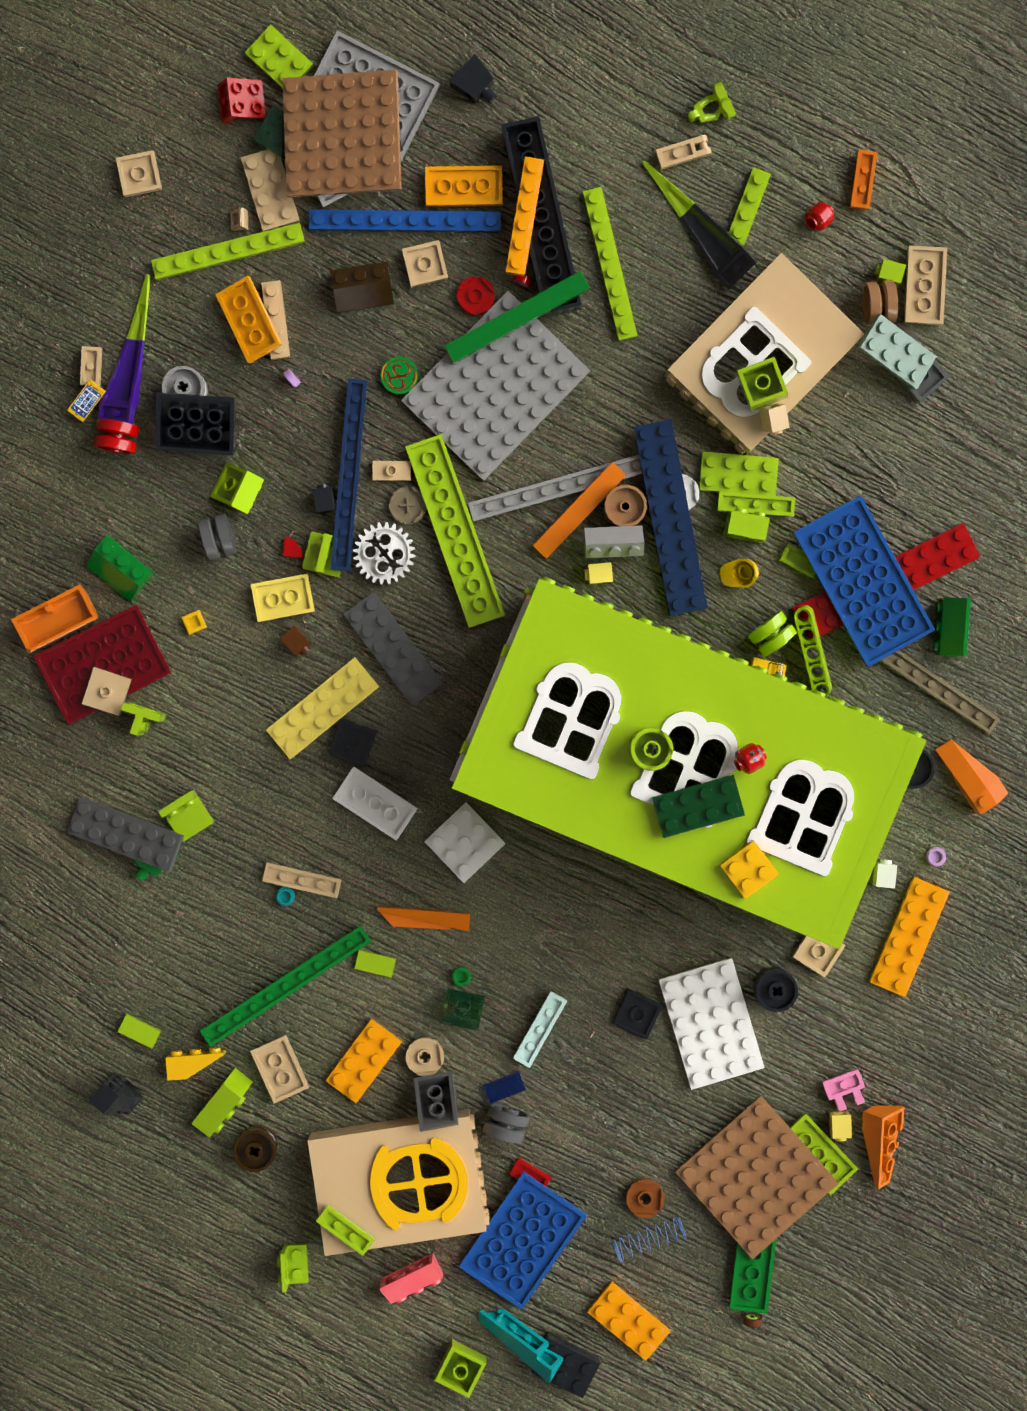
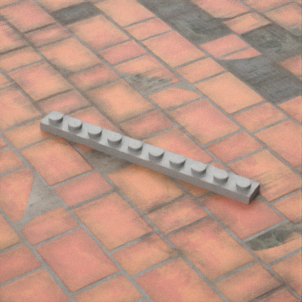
M638 455L614 462L626 474L622 480L642 475ZM610 463L469 502L468 505L473 522L582 492Z

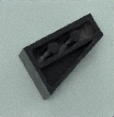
M114 1073L89 1102L103 1114H115L118 1111V1114L122 1115L125 1112L129 1115L144 1097L127 1083V1079L124 1076Z

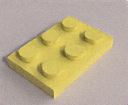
M308 574L251 584L258 622L315 612Z

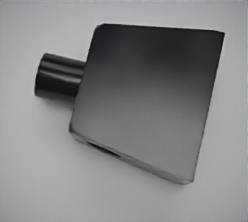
M475 54L450 80V87L473 103H477L483 97L490 104L497 97V94L490 89L494 85V78Z

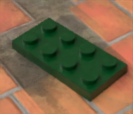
M733 774L652 797L663 838L745 816Z

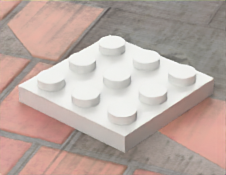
M467 802L424 841L463 883L506 844Z

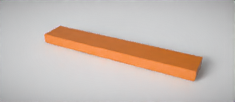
M611 462L536 540L533 546L547 559L618 485L626 474L614 462Z

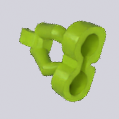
M721 81L713 84V95L705 96L693 105L694 110L688 113V119L691 123L698 119L700 123L718 120L721 113L727 120L736 116L735 109ZM713 101L718 102L719 107L714 113L703 112L702 109L707 104Z

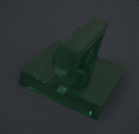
M447 988L440 1023L478 1031L485 996Z

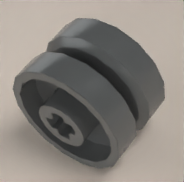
M226 513L215 516V527L210 518L199 520L201 540L210 561L220 559L221 548L226 556L237 554L233 531Z
M490 1103L488 1115L492 1119L485 1120L483 1132L502 1141L517 1144L523 1143L525 1131L522 1128L528 1126L530 1115L515 1107L500 1103Z

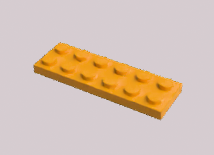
M913 876L869 979L870 983L906 997L948 898L949 891Z

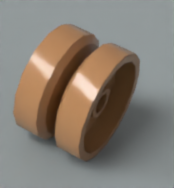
M893 280L882 281L880 286L876 281L864 283L863 313L867 325H871L877 314L883 315L892 323L896 322L898 296Z
M620 485L607 495L603 505L604 515L607 521L614 527L636 526L645 516L647 510L646 498L637 487ZM623 503H627L628 510L622 508Z

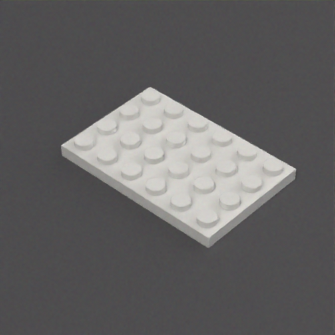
M732 957L658 979L691 1090L765 1068Z

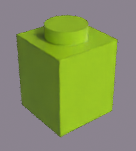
M883 259L880 264L876 265L874 275L877 276L876 282L881 283L885 280H893L896 287H898L902 282L906 265Z

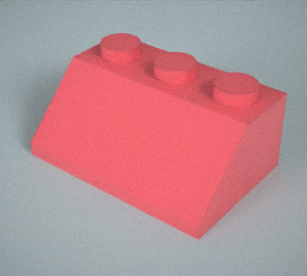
M434 1253L382 1277L380 1291L390 1304L394 1302L400 1303L407 1298L406 1296L412 1293L414 1295L419 1294L424 1290V1287L428 1285L435 1286L441 1282L443 1272Z

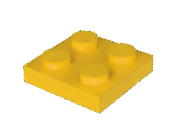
M754 840L720 864L745 899L779 875Z

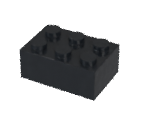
M547 1332L544 1338L549 1342L547 1349L563 1357V1361L550 1383L583 1398L600 1365L599 1356ZM531 1368V1373H532V1374H534V1375H536V1376L542 1378L537 1372H535V1371Z

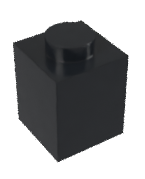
M328 484L317 485V489H313L316 513L336 511L332 486L328 487Z

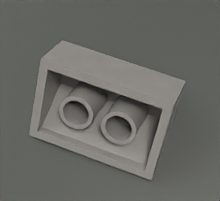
M642 526L584 528V558L644 556Z

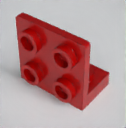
M226 78L217 85L221 123H230L236 118H266L261 80Z

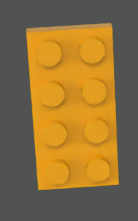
M502 166L425 167L426 207L503 206Z
M246 276L215 294L248 363H252L282 346L251 277Z
M371 1018L327 1077L326 1082L357 1103L402 1043V1040Z
M612 1281L587 1309V1312L645 1361L670 1333V1329Z

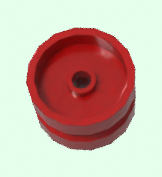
M97 419L95 429L107 435L94 436L92 446L113 453L135 454L137 444L125 438L138 437L139 426L116 420Z

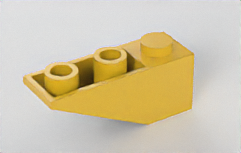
M220 1047L209 1048V1051L202 1052L201 1049H192L190 1053H182V1050L171 1051V1054H168L166 1057L167 1081L188 1079L224 1056L226 1049L221 1050Z

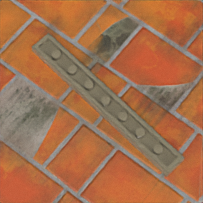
M900 650L880 660V662L989 735L1000 720V718Z

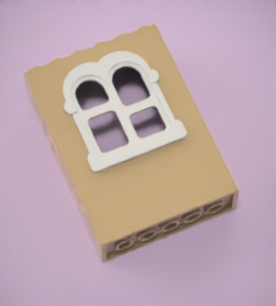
M781 253L674 362L664 376L666 377V382L671 387H676L680 390L679 394L684 400H690L694 404L693 408L699 414L703 413L708 418L707 422L713 428L717 427L722 431L720 434L725 440H731L735 444L734 448L741 455L743 453L748 455L769 432L763 431L759 409L750 412L748 405L741 403L737 398V388L740 385L738 377L727 383L720 382L715 377L714 366L730 348H735L748 361V367L763 361L775 348L781 349L792 360L793 365L782 376L788 391V397L775 403L785 404L788 414L864 336V333ZM754 325L770 339V343L756 356L740 342V338Z

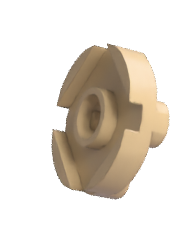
M430 1037L415 1039L410 1043L406 1051L407 1066L419 1076L435 1074L444 1062L442 1046L437 1040ZM423 1052L431 1056L426 1062L419 1057Z

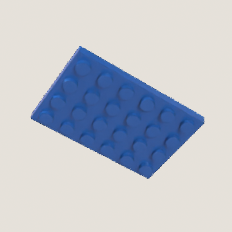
M523 1171L490 1218V1225H486V1232L479 1234L460 1262L459 1268L522 1310L587 1214Z

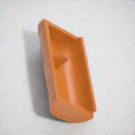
M79 584L11 620L26 650L30 654L98 619V614L87 592Z

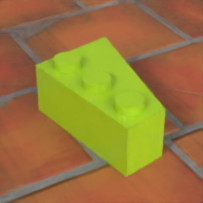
M234 1068L192 1122V1125L209 1138L214 1132L218 1134L224 1126L222 1123L224 1119L228 1121L235 1113L232 1109L235 1106L239 1108L246 1099L243 1095L253 1081Z

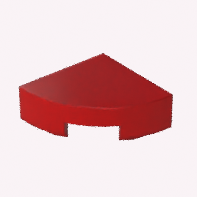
M285 537L283 556L303 558L302 550L297 542Z

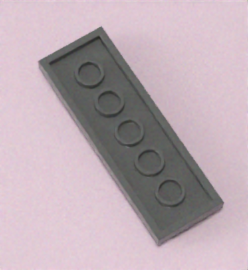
M372 592L343 614L412 706L443 684L375 592Z
M84 797L79 798L67 831L68 834L167 872L172 871L184 838L182 834Z

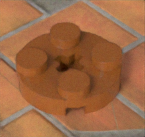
M642 1178L630 1184L626 1192V1202L629 1209L637 1217L651 1218L663 1208L665 1198L659 1183L652 1179ZM644 1193L651 1197L646 1203H643V1200L640 1199V1196H643Z

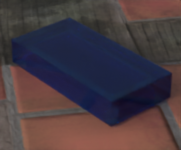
M520 1071L484 1084L490 1103L526 1090Z

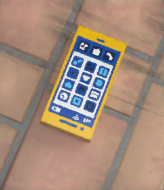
M90 379L67 411L84 422L106 391Z

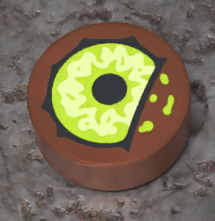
M745 1313L743 1315V1324L751 1328L760 1327L762 1325V1316L756 1313Z

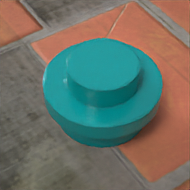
M281 887L276 892V901L280 905L288 906L293 903L295 893L291 888Z

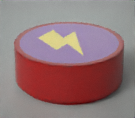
M514 275L512 279L518 285L530 288L532 284V279L526 275Z

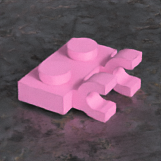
M854 1069L822 1081L828 1100L834 1099L839 1111L847 1109L842 1096L851 1092L857 1105L865 1103L860 1089L865 1088L859 1069Z

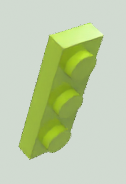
M327 1204L316 1219L317 1223L362 1256L375 1241L373 1236L329 1204Z

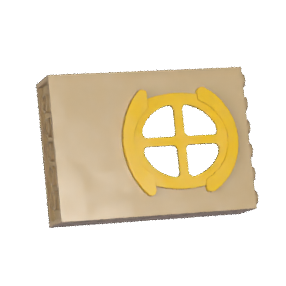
M470 1109L458 1110L459 1125L420 1132L418 1116L311 1132L308 1138V1147L318 1214L322 1213L327 1204L332 1206L375 1238L369 1249L486 1232V1225H490L488 1208H484V1206H487L486 1190L481 1188L484 1187L483 1171H479V1168H481L480 1151L476 1152L478 1136L477 1133H473L476 1125L474 1114H470ZM423 1153L430 1154L441 1159L449 1167L450 1173L445 1176L423 1178L419 1155ZM410 1156L413 1162L414 1180L392 1184L387 1183L386 1176L390 1168L401 1158ZM451 1183L452 1191L447 1200L438 1208L431 1211L427 1210L424 1187ZM415 1188L417 1190L419 1212L412 1213L398 1208L390 1200L389 1192ZM320 1225L325 1256L355 1252L353 1248Z

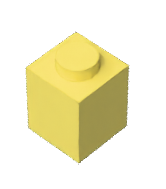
M611 562L588 564V569H584L585 581L589 580V585L613 582Z
M848 1111L829 1112V1133L835 1141H846L847 1138H852L851 1114Z

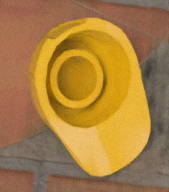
M737 559L722 565L720 568L722 583L728 587H750L755 583L759 575L757 565L749 559Z

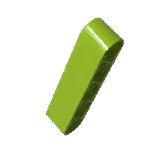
M802 605L795 612L794 619L812 690H818L819 685H824L827 688V692H825V698H827L831 692L832 684L814 611L810 606ZM806 611L809 618L802 619L799 612ZM804 630H811L813 632V637H806L804 635ZM815 648L818 651V655L811 656L808 649ZM813 667H820L823 673L815 674Z

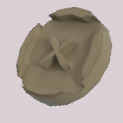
M401 487L393 492L390 497V514L401 524H415L426 513L427 507L422 493L415 487Z

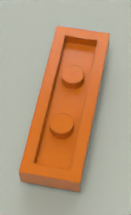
M860 149L857 151L849 208L866 211L870 209L878 152Z

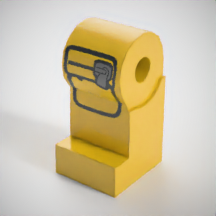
M752 657L750 667L760 666L767 669V674L769 675L779 674L785 677L787 665Z

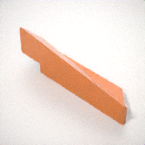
M377 906V910L393 927L445 930L454 928L469 931L470 912Z

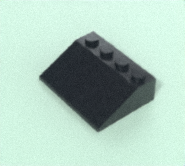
M156 392V450L234 455L237 444L235 398Z

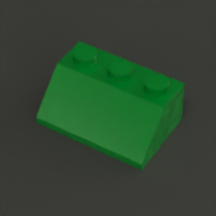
M108 535L95 548L86 565L129 602L135 599L155 574L148 566Z
M940 598L939 602L936 603L938 621H935L934 631L937 632V638L933 642L935 656H967L971 598Z

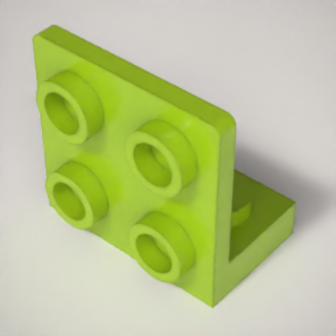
M195 790L188 792L158 811L162 818L166 817L175 832L184 835L182 842L214 823Z
M307 1243L284 1244L282 1250L279 1251L277 1266L278 1268L281 1267L280 1275H278V1286L282 1287V1293L287 1292L289 1284L309 1282Z

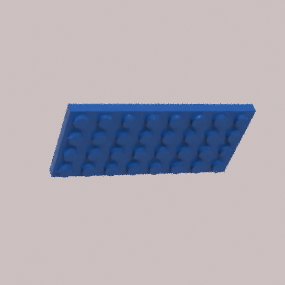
M861 495L793 532L866 667L875 664L935 630Z

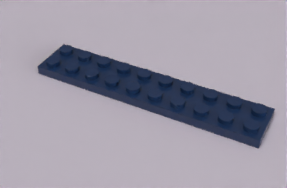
M672 419L635 426L633 430L669 616L708 609Z

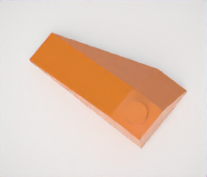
M952 739L935 749L975 814L982 815L996 806L1008 794L1004 785L994 773Z
M874 1105L864 1110L862 1114V1130L875 1188L877 1189L890 1183L895 1162L892 1156L895 1148H898L899 1142L896 1141L898 1130L902 1131L904 1123V1106Z

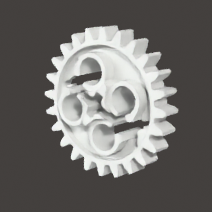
M379 522L376 529L373 525H370V532L364 529L366 535H358L361 542H355L359 549H353V552L358 553V556H355L353 559L359 560V563L355 566L362 567L360 574L367 572L366 579L372 576L373 583L380 579L381 585H383L384 580L391 584V579L393 578L398 582L397 576L399 575L405 578L403 572H410L407 566L414 565L410 558H415V555L410 554L411 551L415 550V547H409L413 540H406L409 534L405 533L402 535L403 528L401 527L397 531L396 524L389 528L388 522L385 523L384 527ZM374 533H376L378 541L384 535L391 537L388 545H382L381 543L379 545L383 550H389L387 554L392 560H394L393 552L395 550L403 552V557L400 560H396V563L403 565V567L396 568L394 575L390 566L385 572L378 570L379 563L386 562L389 564L384 556L380 557L381 552L377 547H374L376 549L375 556H366L367 548L373 547L372 543L365 542V540L373 539Z

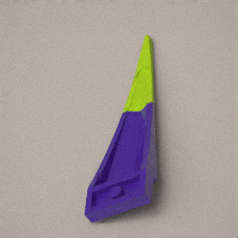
M149 274L145 275L126 341L105 390L106 392L100 401L98 419H110L133 424L135 409L139 404L150 287Z

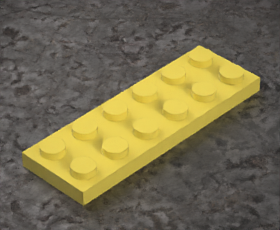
M354 657L266 729V731L291 760L378 689L379 685L357 658Z

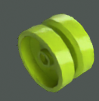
M782 611L770 617L748 635L753 644H757L764 639L766 640L758 649L763 657L779 650L798 632L792 624H788L782 629L779 628L787 620Z

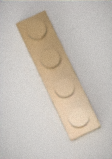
M281 280L262 282L264 307L282 343V346L270 352L271 360L291 358Z
M267 862L262 881L338 898L342 879Z

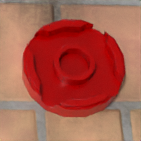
M469 277L462 281L458 287L457 301L463 311L476 316L486 313L493 306L495 293L489 281L482 277Z

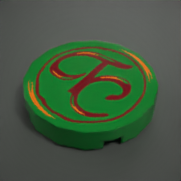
M402 356L387 360L382 366L380 373L384 388L395 395H406L417 385L419 379L418 369L414 362Z

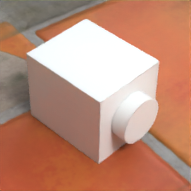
M880 859V863L876 862L872 885L895 888L897 865L892 864V860Z

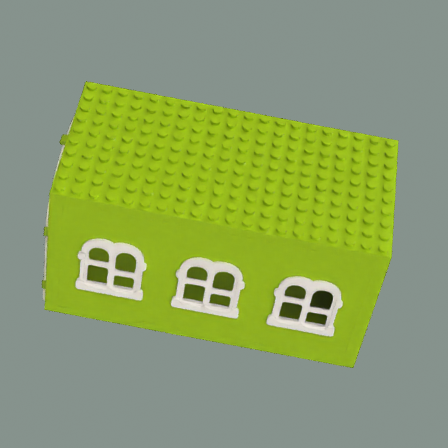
M544 577L543 580L539 578L535 589L526 588L524 593L527 596L508 641L504 644L500 653L498 665L468 737H466L460 749V756L450 777V780L454 782L452 789L840 950L927 741L921 738L922 734L913 730H904L902 725L894 722L883 721L884 718L878 715L863 714L865 710L859 707L844 706L845 702L837 698H825L826 694L818 690H806L807 686L799 682H786L788 678L782 675L767 674V669L760 666L750 667L748 666V661L738 657L731 659L729 658V653L719 649L712 651L709 649L710 645L703 642H690L691 637L681 633L677 635L671 634L672 630L665 626L654 627L651 625L652 621L643 617L635 619L632 617L633 613L624 609L616 611L613 609L614 605L602 601L599 604L593 601V596L585 593L581 596L575 594V589L563 585L562 588L556 586V581ZM568 677L577 684V697L571 707L549 698L551 688L559 678ZM596 690L607 694L610 700L609 710L599 730H595L577 721V716L586 696ZM545 707L567 716V721L554 748L532 739L536 724ZM687 726L694 733L695 739L688 755L673 751L671 759L682 763L684 766L674 791L685 788L689 779L704 783L733 774L745 816L663 838L652 800L653 796L661 795V793L650 789L648 786L654 771L642 769L632 761L629 754V744L632 737L638 731L645 728H657L669 736L675 727ZM573 730L595 739V744L586 761L577 759L564 752L567 740ZM710 739L720 740L726 747V757L716 778L696 772L693 768L701 747ZM649 743L646 752L653 755L656 746H652ZM749 743L760 745L767 756L765 765L752 774L738 771L734 765L735 752ZM792 775H804L810 782V793L804 804L795 802L782 795L785 783ZM829 787L837 789L843 799L832 827L823 825L810 818V813L817 796L823 789ZM778 804L793 809L800 814L791 839L786 845L765 836L767 826ZM807 827L821 832L828 837L819 858L805 854L797 849L802 832ZM754 840L779 875L745 899L720 864Z

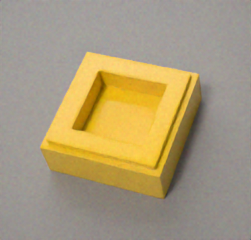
M200 610L181 617L189 635L207 628Z

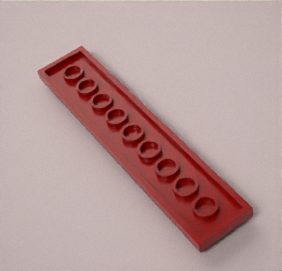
M962 523L895 556L912 589L915 590L980 558V555L965 524ZM825 591L792 607L794 614L802 605H808L813 609L820 636L843 625ZM806 611L799 612L802 619L809 618ZM804 630V634L806 637H813V632L811 630Z

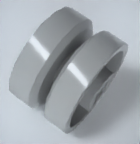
M177 366L169 370L162 382V393L204 396L208 394L204 378L195 369L188 366ZM184 387H188L186 392H183Z

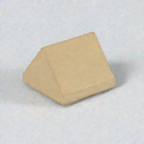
M242 207L231 211V230H249L248 211Z

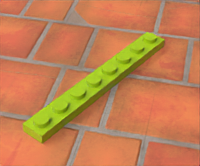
M602 187L583 191L584 202L618 341L636 338L638 335Z
M299 222L151 260L156 280H161L305 243Z

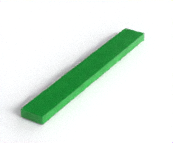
M579 271L448 343L445 347L455 364L590 290V287L582 272Z

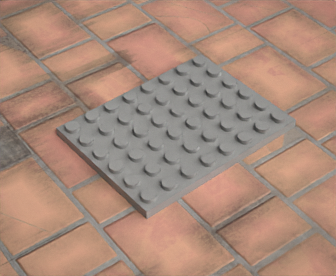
M507 291L468 332L521 303ZM535 319L455 364L449 353H447L401 402L436 436L442 434L444 443L479 478L485 481L590 373V370L538 319Z

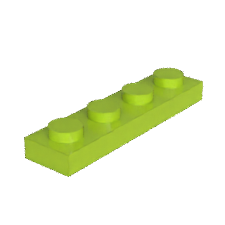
M754 167L729 230V233L743 245H745L771 176L770 173Z
M719 491L717 511L730 512L735 510V508L747 510L746 513L748 514L761 512L772 516L794 517L796 497Z

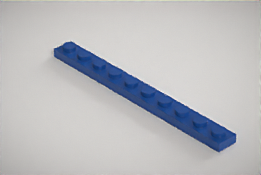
M309 210V231L501 233V212Z

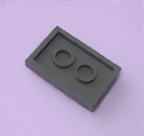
M911 334L910 337H912L919 343V341ZM935 360L918 389H912L897 377L918 403H921L950 378Z

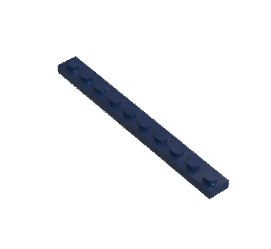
M348 379L331 558V570L350 572L367 380Z

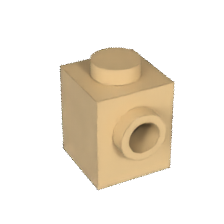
M775 403L759 408L763 431L776 435L782 433L783 429L790 428L785 404Z

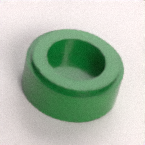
M457 967L454 969L452 981L455 985L462 987L470 982L471 974L467 968Z

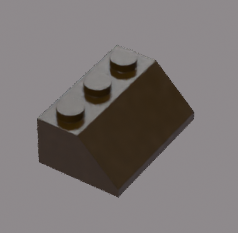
M387 261L330 270L337 313L394 304Z

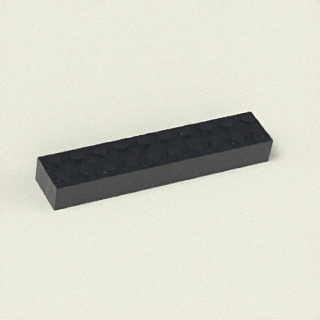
M537 116L501 124V132L517 202L525 157L544 160L529 248V256L539 294L575 273L540 117ZM580 295L544 314L543 318L581 310Z

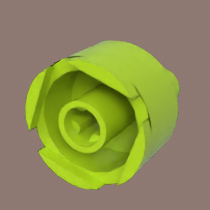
M645 728L638 731L632 737L629 744V754L632 761L638 767L655 771L662 769L669 763L673 754V743L664 731L657 728ZM649 743L652 746H656L653 755L646 752Z

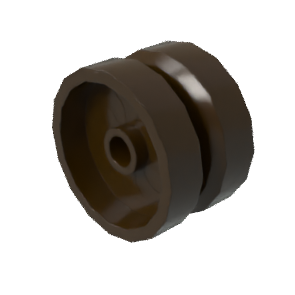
M251 1125L245 1128L239 1134L233 1147V1156L236 1163L243 1170L249 1172H260L267 1169L273 1162L278 1150V1140L275 1133L263 1125Z

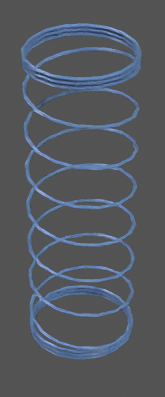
M677 1216V1220L679 1223L678 1227L685 1240L687 1239V1237L682 1226L680 1217ZM614 1239L612 1240L619 1262L622 1263L624 1262V1257L622 1260Z

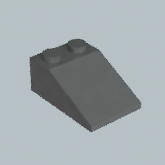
M452 1072L414 1078L420 1132L459 1125L456 1088Z

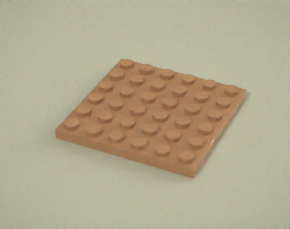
M396 69L283 78L287 197L401 190L398 71Z
M761 1095L675 1170L677 1175L752 1259L839 1184L834 1176Z

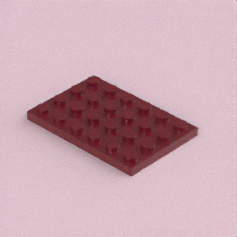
M137 604L33 656L68 725L99 710L82 704L94 667L132 679L126 696L172 674Z

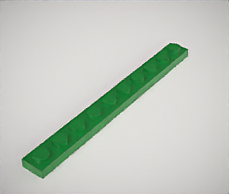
M362 925L358 926L200 1030L201 1034L209 1046H213L370 943L371 939Z

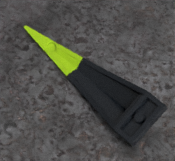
M643 161V165L682 220L715 275L728 289L733 287L758 261L735 237L648 162Z

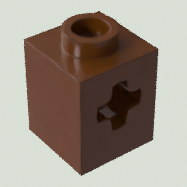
M293 626L280 638L295 656L299 654L303 656L310 649L309 645L311 642L296 626Z

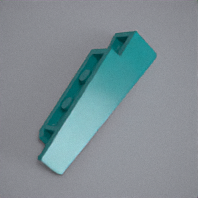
M497 1309L496 1312L490 1313L481 1310L478 1321L544 1380L550 1383L560 1367L563 1357L547 1349L549 1342L505 1309Z

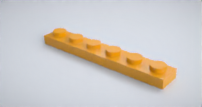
M525 157L506 267V273L525 276L544 164L542 159Z

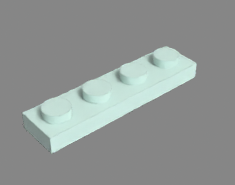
M552 991L549 992L513 1059L529 1068L531 1067L567 1003L565 998Z

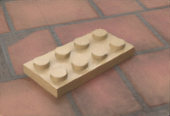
M278 147L241 157L263 232L300 222L293 197L289 198L286 196V173Z
M908 246L904 324L943 325L947 263L946 247Z

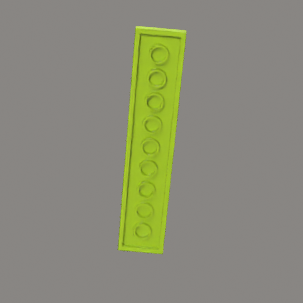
M442 434L406 446V451L468 627L471 628L505 616Z

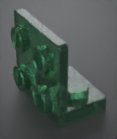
M272 106L252 143L256 146L261 144L285 160L284 112Z

